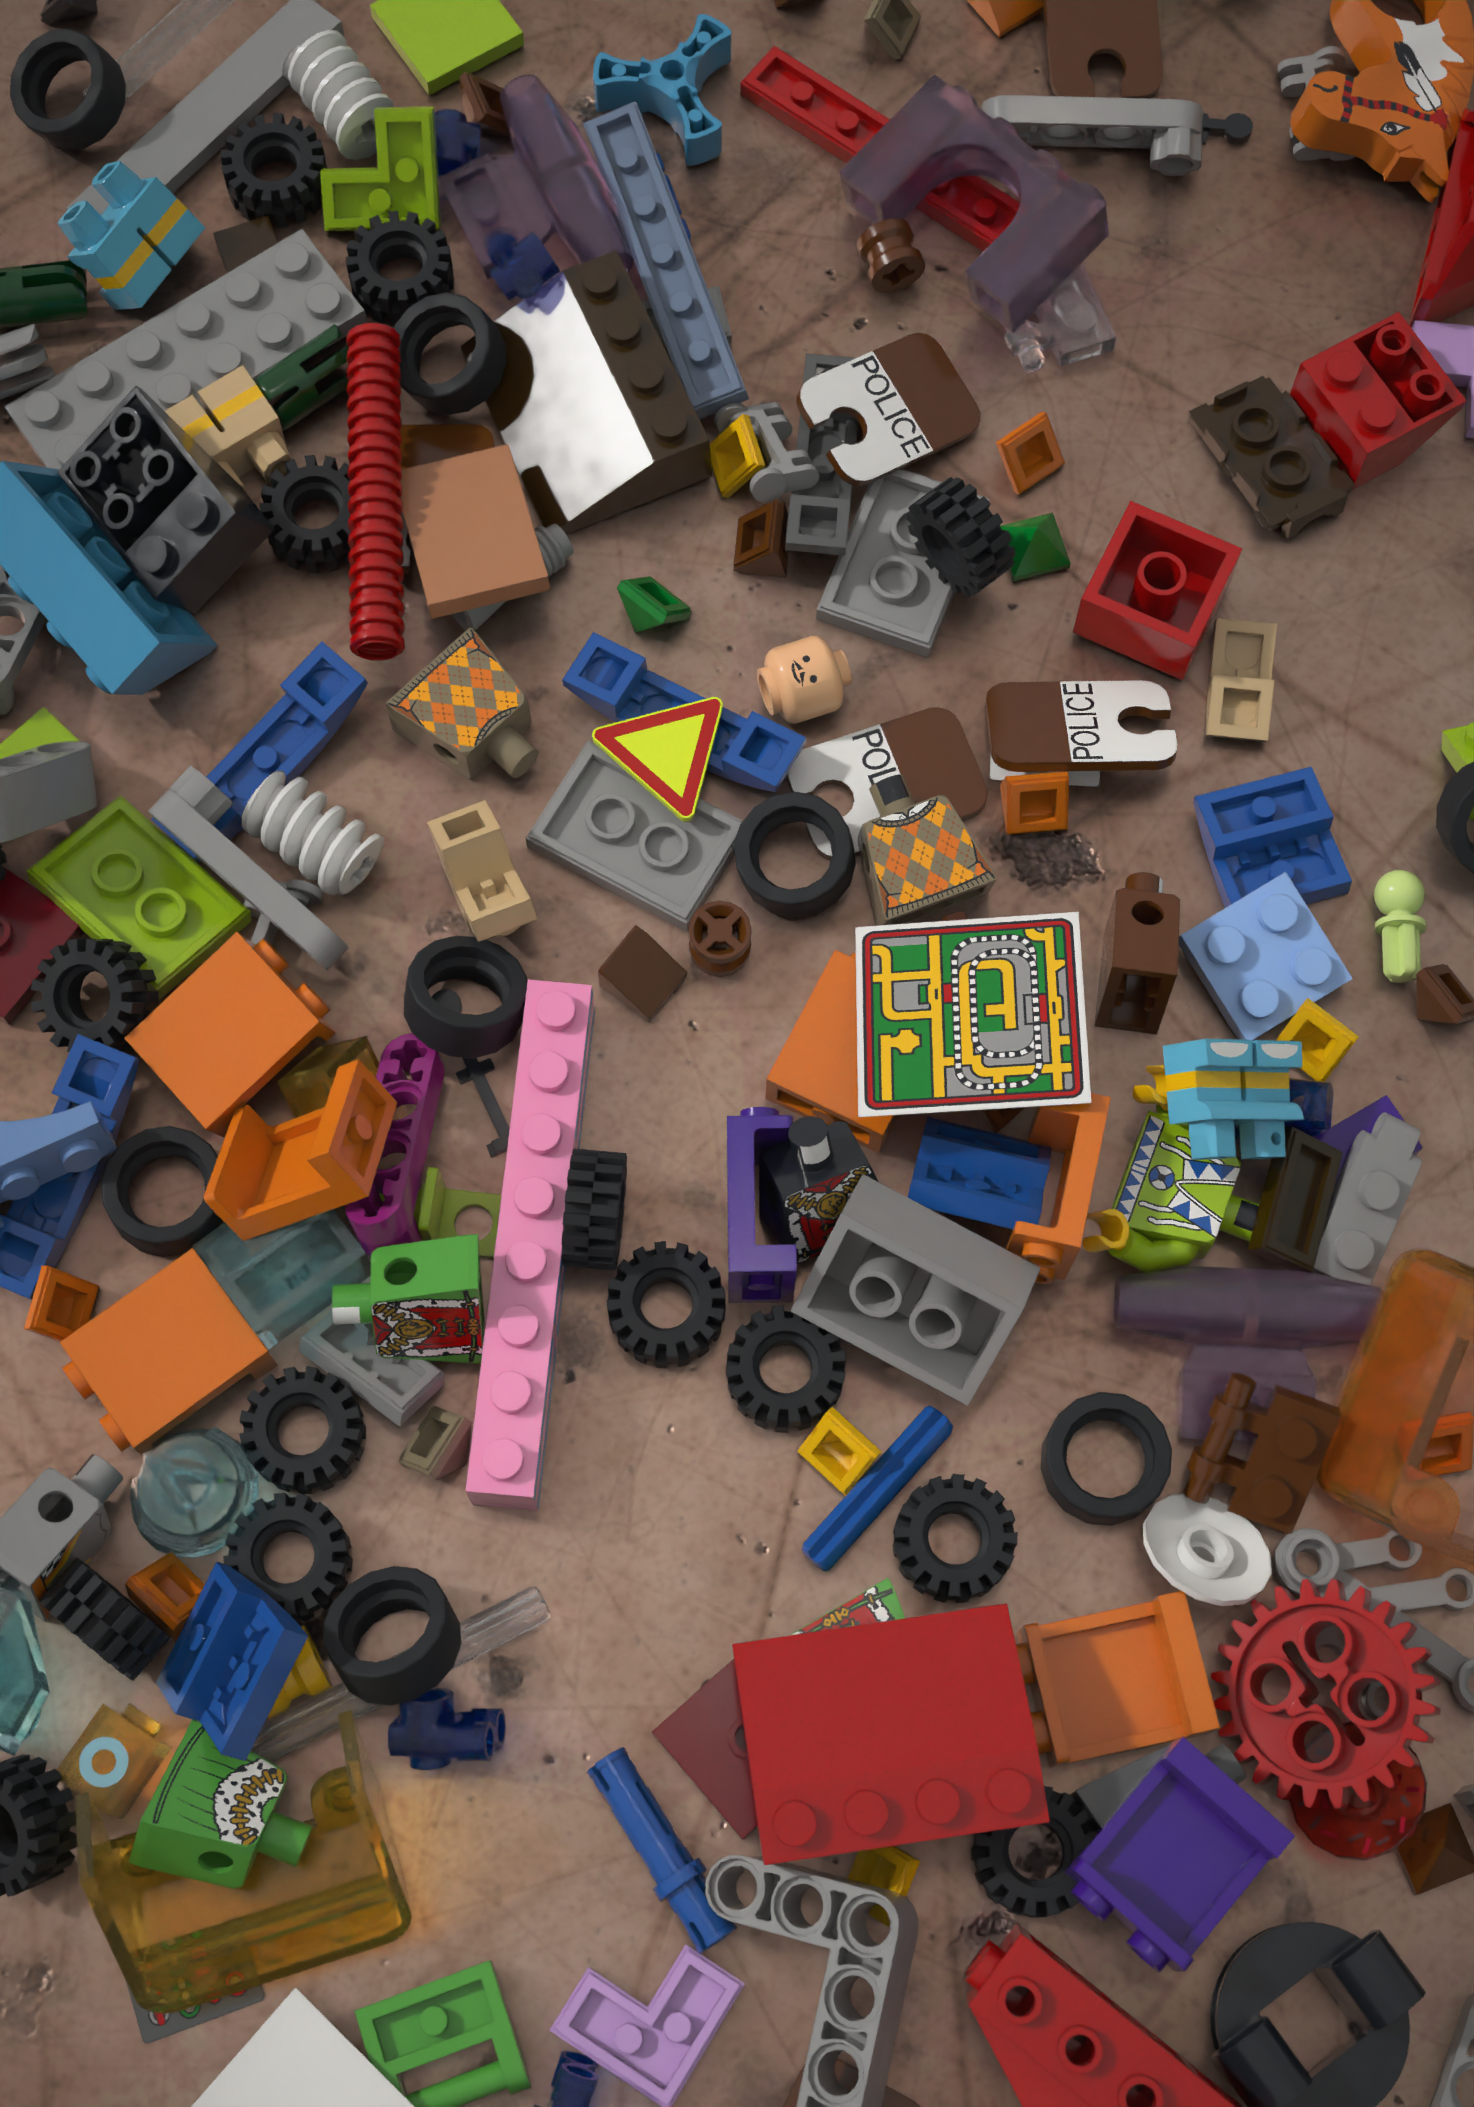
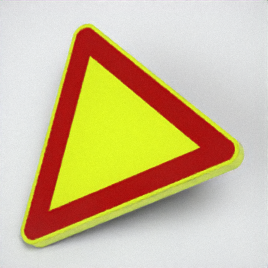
M711 697L600 726L593 730L592 739L594 744L683 822H688L694 818L723 711V702L718 697Z

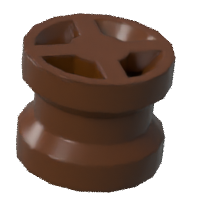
M890 218L879 221L866 229L857 240L856 248L863 262L870 265L868 269L869 281L874 290L881 293L902 290L918 280L925 271L926 263L919 249L912 247L914 234L906 220Z
M720 900L706 903L697 909L690 920L688 935L691 959L698 969L708 975L723 977L733 975L744 967L750 956L752 929L749 917L743 909L732 902ZM715 944H717V945H723V944H725V945H727V946L729 947L728 950H727L726 948H714V949H711V948H712Z

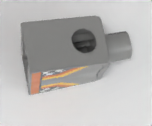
M91 1454L71 1480L54 1468L49 1467L39 1475L0 1518V1590L44 1622L52 1614L39 1600L76 1558H79L88 1565L112 1531L103 1504L124 1479L116 1468L95 1454Z

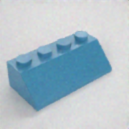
M2 460L0 462V565L10 575L8 583L13 591L25 601L35 604L48 620L46 624L48 631L58 642L73 649L87 665L85 669L87 676L98 688L112 695H143L207 656L216 648V642L189 611L154 600L57 473L59 469Z

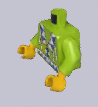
M1152 1065L1145 1068L1155 1079V1089L1149 1085H1135L1133 1088L1132 1096L1135 1101L1140 1104H1157V1113L1149 1110L1140 1127L1111 1209L1087 1214L1088 1220H1093L1100 1226L1101 1236L1085 1237L1082 1242L1083 1248L1088 1252L1094 1253L1108 1250L1113 1257L1145 1273L1186 1266L1194 1259H1204L1214 1244L1218 1230L1250 1242L1259 1208L1258 1203L1231 1194L1241 1168V1162L1236 1157L1212 1160L1191 1159L1189 1125H1169L1164 1065Z

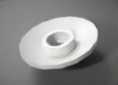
M1171 1494L1154 1504L1143 1523V1544L1153 1566L1172 1586L1196 1600L1218 1606L1245 1604L1262 1593L1272 1573L1270 1551L1260 1532L1245 1517L1227 1511V1504L1218 1499L1210 1498L1208 1503L1204 1504L1195 1502L1184 1494Z

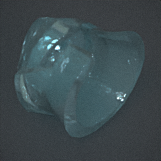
M213 1427L211 1429L177 1432L164 1437L163 1442L153 1450L143 1452V1463L139 1473L131 1479L130 1502L133 1520L141 1536L156 1550L166 1554L171 1552L176 1557L189 1558L212 1554L225 1546L228 1532L235 1533L238 1525L234 1521L241 1512L247 1516L254 1510L252 1503L256 1502L258 1497V1474L246 1457L247 1452L240 1442L219 1428Z

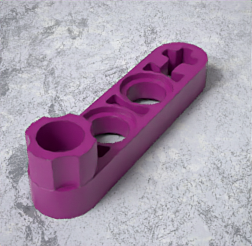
M412 1033L399 1036L385 1047L376 1074V1079L398 1102L396 1108L406 1104L417 1105L410 1115L403 1119L392 1120L380 1160L393 1153H404L406 1155L393 1168L386 1170L377 1169L369 1197L345 1205V1213L365 1254L370 1256L378 1247L422 1241L418 1224L413 1214L444 1079L445 1065L438 1051L427 1047ZM410 1070L412 1080L407 1079L404 1071ZM379 1193L384 1195L385 1201H382Z

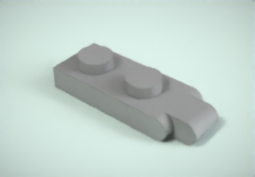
M1383 1112L1375 1122L1371 1133L1362 1130L1356 1136L1333 1190L1313 1272L1354 1292L1368 1293L1421 1167L1422 1159L1413 1154L1420 1137V1129Z

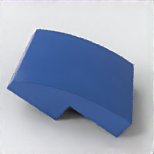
M1312 766L1194 797L1193 804L1203 844L1225 908L1284 872L1288 874L1306 904L1349 893L1352 879L1330 831L1334 816Z
M927 1116L908 1198L932 1210L1014 1229L1016 1221L1038 1225L1052 1148Z
M216 1562L156 1684L176 1715L201 1722L221 1755L246 1761L308 1635L288 1612L262 1589L229 1565Z

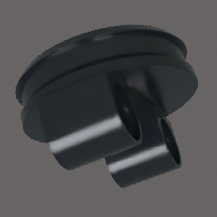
M1298 1922L1278 1925L1248 1939L1233 1953L1223 1967L1216 1982L1211 2003V2032L1216 2049L1211 2054V2057L1247 2107H1375L1392 2090L1402 2072L1410 2042L1408 2010L1424 1997L1426 1991L1380 1929L1371 1930L1364 1937L1359 1938L1344 1929L1324 1923ZM1314 1970L1357 2028L1358 2034L1310 2072H1307L1268 2016H1260V2011Z

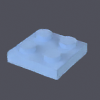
M1286 872L1179 936L1180 948L1234 1035L1240 1040H1253L1293 1016L1307 998L1316 1002L1353 979Z

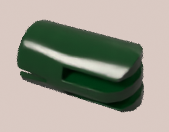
M71 260L0 268V329L79 320L87 316V271L74 264Z
M336 324L253 379L267 401L285 391L287 392V395L272 407L279 417L282 430H288L347 389L349 382L347 373L319 392L314 384L347 362L348 345L327 356L307 371L299 365L342 335Z

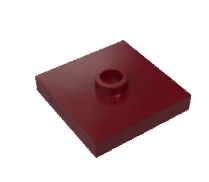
M3 867L7 872L5 879L0 880V1020L10 1025L37 992L31 990L33 979L46 978V974L37 969L41 960L54 959L49 952L57 945H68V940L80 939L85 932L49 897Z
M733 1659L655 1728L652 1734L743 1840L758 1826L735 1662Z

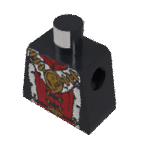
M807 1116L800 1118L789 1128V1141L766 1149L759 1157L760 1224L771 1245L796 1244L797 1264L820 1255L862 1174L879 1182L846 1122L836 1121L827 1125L824 1120L818 1117Z

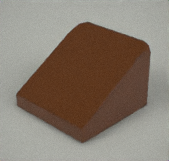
M637 925L631 929L598 970L599 986L648 1022L687 976V971L647 932Z

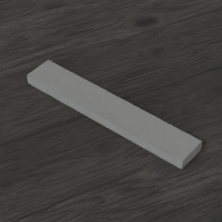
M290 0L117 161L125 164L140 179L157 177L174 193L225 145V140L229 133L234 136L238 133L236 126L243 121L248 124L254 116L258 115L290 85L289 80L282 74L283 63L288 54L296 46L304 43L319 32L336 30L343 35L342 21L314 0ZM90 185L66 207V210L76 202L87 200L102 215L109 204Z

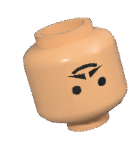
M819 636L806 637L771 649L765 656L764 667L757 669L759 689L768 712L771 715L779 713L790 724L803 722L838 710L843 702V687L852 683L850 667L844 652L841 649L832 651L827 642Z

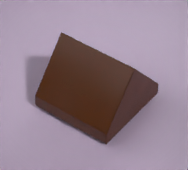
M777 498L738 519L733 563L734 571L740 574L786 578L789 550H785L788 511L784 501Z

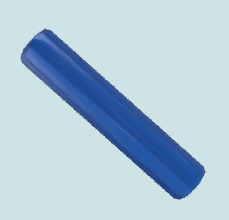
M927 1406L921 1411L803 1543L802 1552L815 1566L823 1571H828L835 1565L951 1435L953 1425L949 1419L932 1406Z

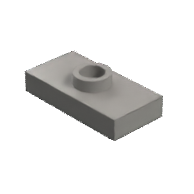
M331 1310L300 1338V1353L327 1373L330 1372L338 1377L344 1386H347L348 1389L399 1427L443 1386L445 1373L427 1360L383 1358L376 1354L372 1323L334 1325Z

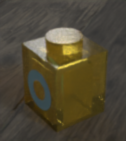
M130 1702L122 1713L108 1705L102 1704L57 1768V1771L63 1777L60 1782L70 1787V1789L106 1814L123 1819L172 1749V1747L156 1737L163 1725Z

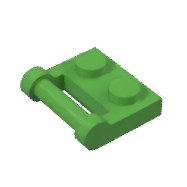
M492 1960L354 2011L369 2061L414 2107H460L508 2089L510 2094L513 2095L532 2087L527 2066L514 2032ZM492 2039L498 2057L497 2061L406 2095L400 2073Z

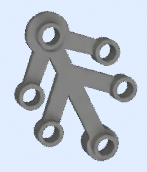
M1401 1527L1394 1528L1379 1538L1336 1544L1327 1534L1320 1530L1302 1528L1293 1531L1292 1534L1289 1533L1279 1542L1274 1553V1569L1279 1581L1286 1589L1300 1595L1302 1579H1309L1315 1582L1321 1597H1324L1330 1580L1336 1579L1344 1584L1346 1601L1350 1600L1359 1586L1370 1590V1612L1386 1600L1391 1602L1397 1608L1390 1626L1394 1627L1407 1621L1415 1624L1418 1629L1406 1643L1407 1647H1426L1430 1649L1432 1656L1424 1663L1451 1681L1452 1690L1457 1701L1467 1710L1474 1712V1695L1468 1687V1679L1474 1673V1657L1468 1659L1403 1613V1611L1442 1606L1444 1609L1454 1612L1470 1607L1474 1604V1575L1470 1571L1463 1568H1452L1442 1573L1438 1578L1368 1588L1345 1572L1377 1564H1383L1386 1568L1393 1571H1404L1415 1565L1422 1555L1421 1541L1413 1531ZM1392 1538H1400L1408 1544L1410 1556L1407 1561H1399L1390 1554L1389 1542ZM1299 1552H1308L1316 1558L1318 1569L1315 1575H1305L1299 1571L1296 1566V1556ZM1449 1578H1457L1465 1584L1467 1596L1463 1602L1455 1601L1447 1594L1446 1583ZM1335 1626L1323 1629L1318 1634L1315 1642L1316 1653L1320 1647H1329L1337 1654L1338 1658L1345 1648V1645L1340 1640H1337ZM1305 1662V1666L1308 1672L1316 1679H1319L1311 1672V1670L1308 1668V1665ZM1381 1682L1369 1683L1362 1693L1363 1709L1373 1720L1382 1717L1385 1713L1380 1711L1374 1703L1375 1691L1380 1687L1385 1688Z

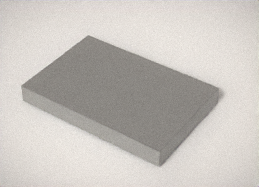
M900 469L868 485L847 536L846 554L839 555L817 607V620L929 658L955 592L951 590L949 581L944 584L938 578L939 571L935 567L933 569L929 568L925 562L928 559L926 554L917 550L914 543L918 539L910 535L908 526L911 523L906 519V513L909 512L908 508L910 505L942 482Z
M588 740L525 839L528 848L687 932L692 916L697 909L705 904L735 854L734 844L739 826L743 821L700 798L694 818L688 822L681 821L596 744Z

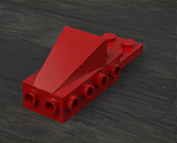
M1018 1923L1015 1924L999 1947L989 1939L964 1972V1975L967 1976L965 1982L970 1985L966 1991L968 2007L971 2008L1022 2107H1244ZM1024 1986L1028 1988V1991L1024 1996H1021L1013 1987ZM1075 2035H1085L1080 2043L1073 2038ZM1141 2084L1138 2089L1134 2088L1133 2086Z

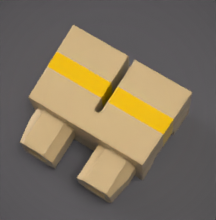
M244 365L199 390L198 395L202 407L195 397L191 395L165 410L244 491V485L239 477L254 468L258 470L267 483L271 482L269 476L276 469L284 477L288 474L285 463L290 461L291 458L287 450L279 417Z

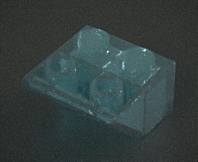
M333 1209L246 1241H242L226 1223H223L192 1245L267 1350L332 1304L333 1284H360L371 1275V1262L366 1252Z

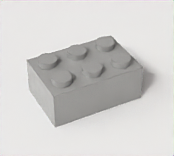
M862 1174L799 1293L791 1312L968 1406L1024 1310L1040 1267Z

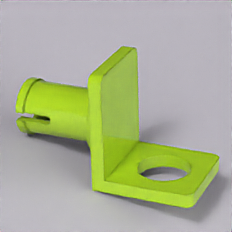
M428 1167L426 1182L423 1184L422 1189H419L413 1214L423 1241L459 1236L455 1230V1222L458 1215L469 1207H479L485 1209L492 1217V1228L489 1234L479 1240L480 1258L494 1259L502 1195L446 1188L439 1168ZM379 1193L382 1201H385L384 1195Z

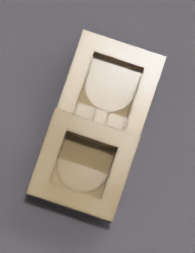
M1225 618L1215 619L1209 665L1205 736L1258 742L1268 741L1274 680H1271L1277 624Z

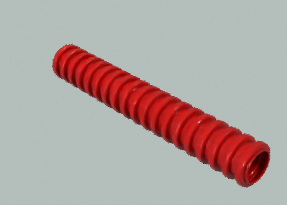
M364 323L355 326L347 334V345L349 348L347 351V361L349 364L347 368L349 380L347 385L349 396L347 401L349 412L347 425L350 430L347 435L350 447L348 450V461L350 464L348 467V477L350 480L348 484L350 497L348 510L351 514L348 519V526L351 531L348 536V543L351 548L348 554L351 567L348 572L351 582L349 597L352 600L349 604V613L352 617L349 622V630L352 635L349 640V647L351 652L358 657L372 661H384L402 654L405 649V641L402 637L405 631V624L402 619L405 614L402 602L404 588L401 584L404 580V572L401 567L404 562L401 550L404 543L401 533L403 520L402 516H400L403 512V504L400 499L403 494L400 482L402 479V468L400 465L402 462V452L400 449L402 444L400 433L402 421L399 415L401 412V401L399 399L401 395L399 382L401 378L399 366L401 355L399 347L401 344L399 333L394 328L380 323Z

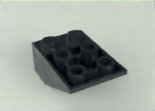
M135 386L57 472L154 600L195 614L275 530L244 489L138 386Z

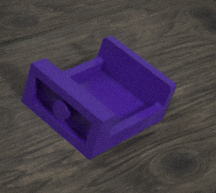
M770 1107L746 1108L740 1111V1116H727L728 1303L793 1302L797 1273L796 1244L756 1245L754 1167L759 1165V1157L766 1149L789 1141L788 1131L793 1124V1116L779 1115L777 1109Z
M1181 1737L1170 1744L1065 1872L1077 1882L1071 1894L1089 1912L1103 1922L1112 1914L1133 1933L1126 1944L1144 1962L1159 1973L1166 1965L1174 1972H1185L1194 1961L1191 1956L1266 1863L1271 1859L1278 1858L1295 1835L1186 1738Z

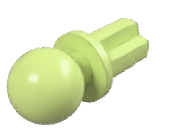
M1393 870L1386 873L1379 879L1374 890L1375 904L1380 912L1385 915V917L1375 922V932L1382 936L1383 973L1390 982L1394 983L1416 980V974L1421 970L1420 934L1426 931V920L1415 915L1424 903L1425 889L1421 880L1415 874L1406 870Z

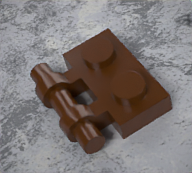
M1234 1372L1229 1378L1224 1393H1217L1211 1404L1208 1415L1213 1420L1202 1446H1195L1186 1466L1191 1474L1183 1493L1189 1499L1205 1504L1208 1503L1216 1483L1229 1484L1233 1488L1227 1501V1511L1284 1533L1292 1534L1341 1419L1340 1408L1277 1384L1267 1406H1260L1250 1402L1257 1385L1256 1381L1249 1376ZM1238 1430H1248L1255 1433L1245 1460L1228 1454Z

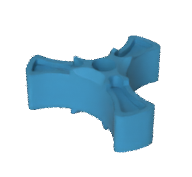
M699 14L694 30L685 43L680 42L674 52L664 57L650 61L644 57H641V61H627L610 56L605 52H600L595 59L593 68L594 98L597 112L601 113L618 109L636 101L642 114L648 111L660 116L672 126L674 133L680 136L684 146L686 165H698L717 157L722 152V123L703 106L698 97V92L702 90V84L714 71L731 62V30L719 20L706 14Z

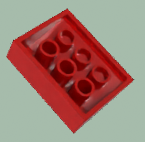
M1007 1603L732 1644L764 1865L1050 1822L1038 1746Z

